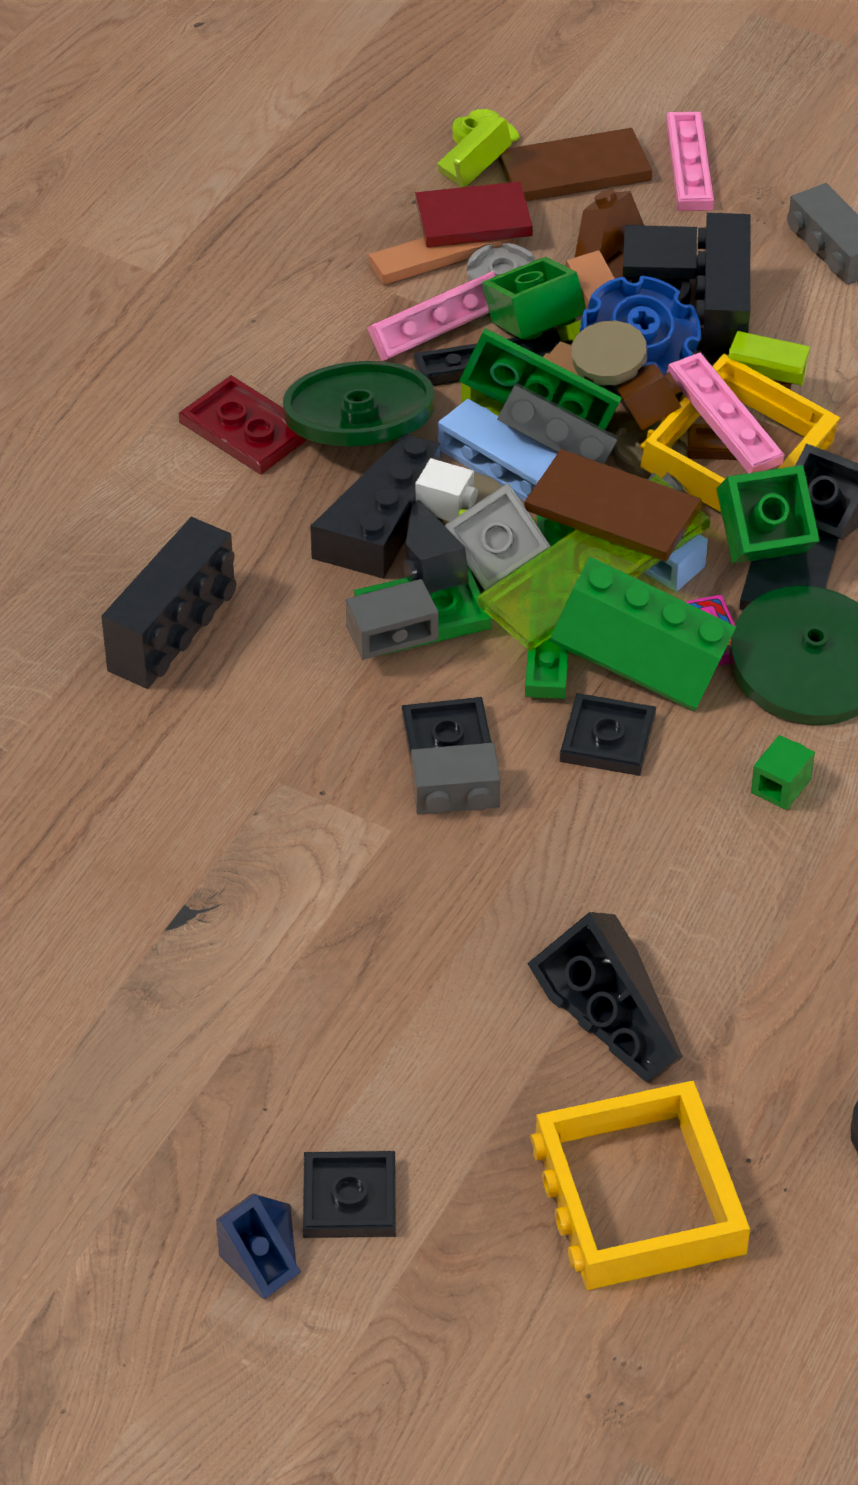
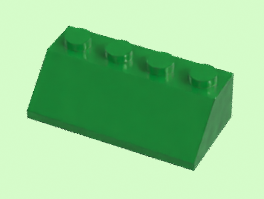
M484 328L459 382L502 404L505 403L517 382L603 429H606L622 397Z
M589 556L571 591L549 642L695 712L736 626Z

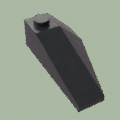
M587 913L527 963L548 999L557 1007L564 1008L579 1021L578 1025L585 1031L596 1035L609 1047V1051L646 1083H651L683 1057L638 950L615 914Z

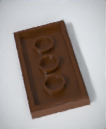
M632 128L507 148L498 157L507 181L521 182L526 202L652 180V168Z
M560 449L524 501L525 508L530 513L667 562L701 510V498Z

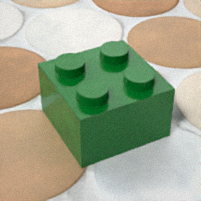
M543 257L482 282L492 323L524 340L538 338L543 334L544 330L551 327L569 325L575 322L576 317L583 315L584 310H586L577 272L548 257Z
M803 465L728 476L716 488L732 564L805 553L819 542Z

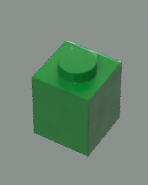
M778 735L753 767L751 793L788 810L812 779L815 752L806 748L801 743Z

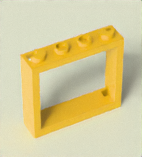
M723 354L712 366L742 403L804 436L803 440L779 468L795 466L806 443L825 451L833 444L841 417L748 366L729 359L726 354ZM683 394L680 399L681 408L662 418L660 426L655 431L653 429L648 431L646 440L640 445V449L643 450L640 467L652 474L656 473L660 478L669 472L683 484L688 491L687 494L701 498L703 503L721 512L716 488L725 478L671 449L700 416V413Z
M694 1080L536 1115V1133L530 1134L533 1156L536 1161H543L545 1171L542 1172L544 1189L548 1198L555 1197L558 1205V1208L555 1209L557 1227L561 1236L568 1235L571 1244L568 1247L570 1266L575 1269V1272L580 1271L586 1291L747 1254L750 1227ZM677 1118L716 1224L597 1250L561 1143Z

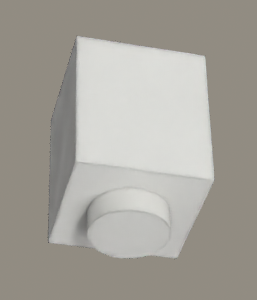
M430 458L415 483L416 501L420 500L435 517L452 521L458 517L459 510L470 509L477 500L478 489L474 487L473 470Z

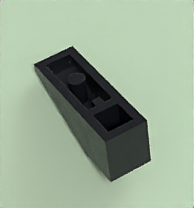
M420 500L413 501L406 539L407 559L403 562L404 572L408 581L412 582L422 579L429 594L468 583L465 547Z

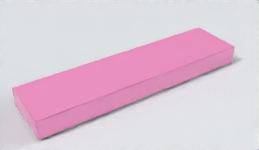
M669 112L666 116V125L678 211L713 210L714 198L701 112Z
M494 271L368 326L367 329L381 361L488 314L489 309L482 282L496 277Z
M701 352L669 364L667 373H671L682 393L748 473L766 471L783 464L785 454Z

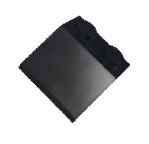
M806 443L795 466L803 465L817 531L843 540L858 528V463Z

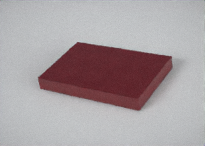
M520 181L415 192V202L426 247L533 236V225Z
M232 375L179 412V423L260 475L308 440L297 435L288 427L284 418L283 407Z

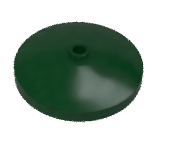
M355 361L327 366L299 378L285 392L283 408L284 418L288 427L305 439L334 446H364L395 440L404 434L408 435L419 429L432 416L435 409V398L431 381L424 374L413 368L383 361Z
M790 586L765 593L752 601L742 611L735 623L736 629L731 637L729 658L733 674L749 698L775 716L807 725L836 724L858 716V602L846 595L826 588Z

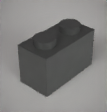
M422 579L346 599V627L362 660L438 640V610Z
M494 743L411 749L412 784L417 814H439L451 811L483 810L500 807V776Z

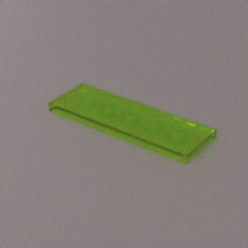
M658 475L650 479V481L674 489ZM700 510L674 551L709 528L710 517ZM576 529L477 596L478 606L531 651L551 637L589 556L634 578H637L661 560Z

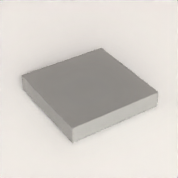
M509 483L444 525L465 547L467 565L486 593L552 550V547Z

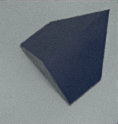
M252 1193L216 1219L219 1256L261 1298L266 1299L301 1273L296 1264L290 1204Z

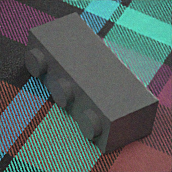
M827 183L792 195L790 197L789 213L787 214L790 229L797 233L808 244L811 251L817 253L829 266L830 270L837 274L847 285L858 281V214Z
M517 382L497 417V420L557 452L563 449L605 464L617 442L616 435Z

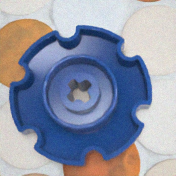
M640 276L637 283H630L625 277H619L604 283L593 292L589 300L588 309L584 310L582 315L580 332L587 326L601 321H620L631 324L641 331L646 340L647 362L644 366L656 364L664 375L667 373L670 363L692 356V352L697 350L701 337V326L693 305L680 303L678 300L680 291L670 284L647 276Z

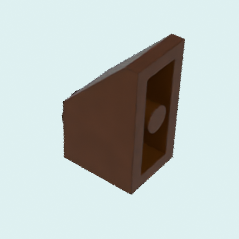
M608 189L594 197L595 201L583 210L575 257L599 250L606 262L624 247L625 225H644L631 191L615 192L614 189Z
M656 364L642 366L638 369V374L634 378L614 385L641 430L646 429L681 408L675 396L681 392L671 373L668 372L663 375Z

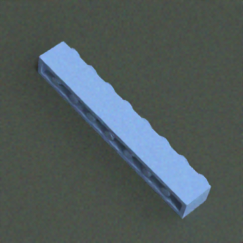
M466 399L438 422L440 451L474 472L493 478L502 486L509 483L518 498L525 501L558 452L497 420L498 416L489 409L476 404L470 399ZM690 528L687 529L667 562L577 529L575 531L675 592L680 590L706 566L708 539Z

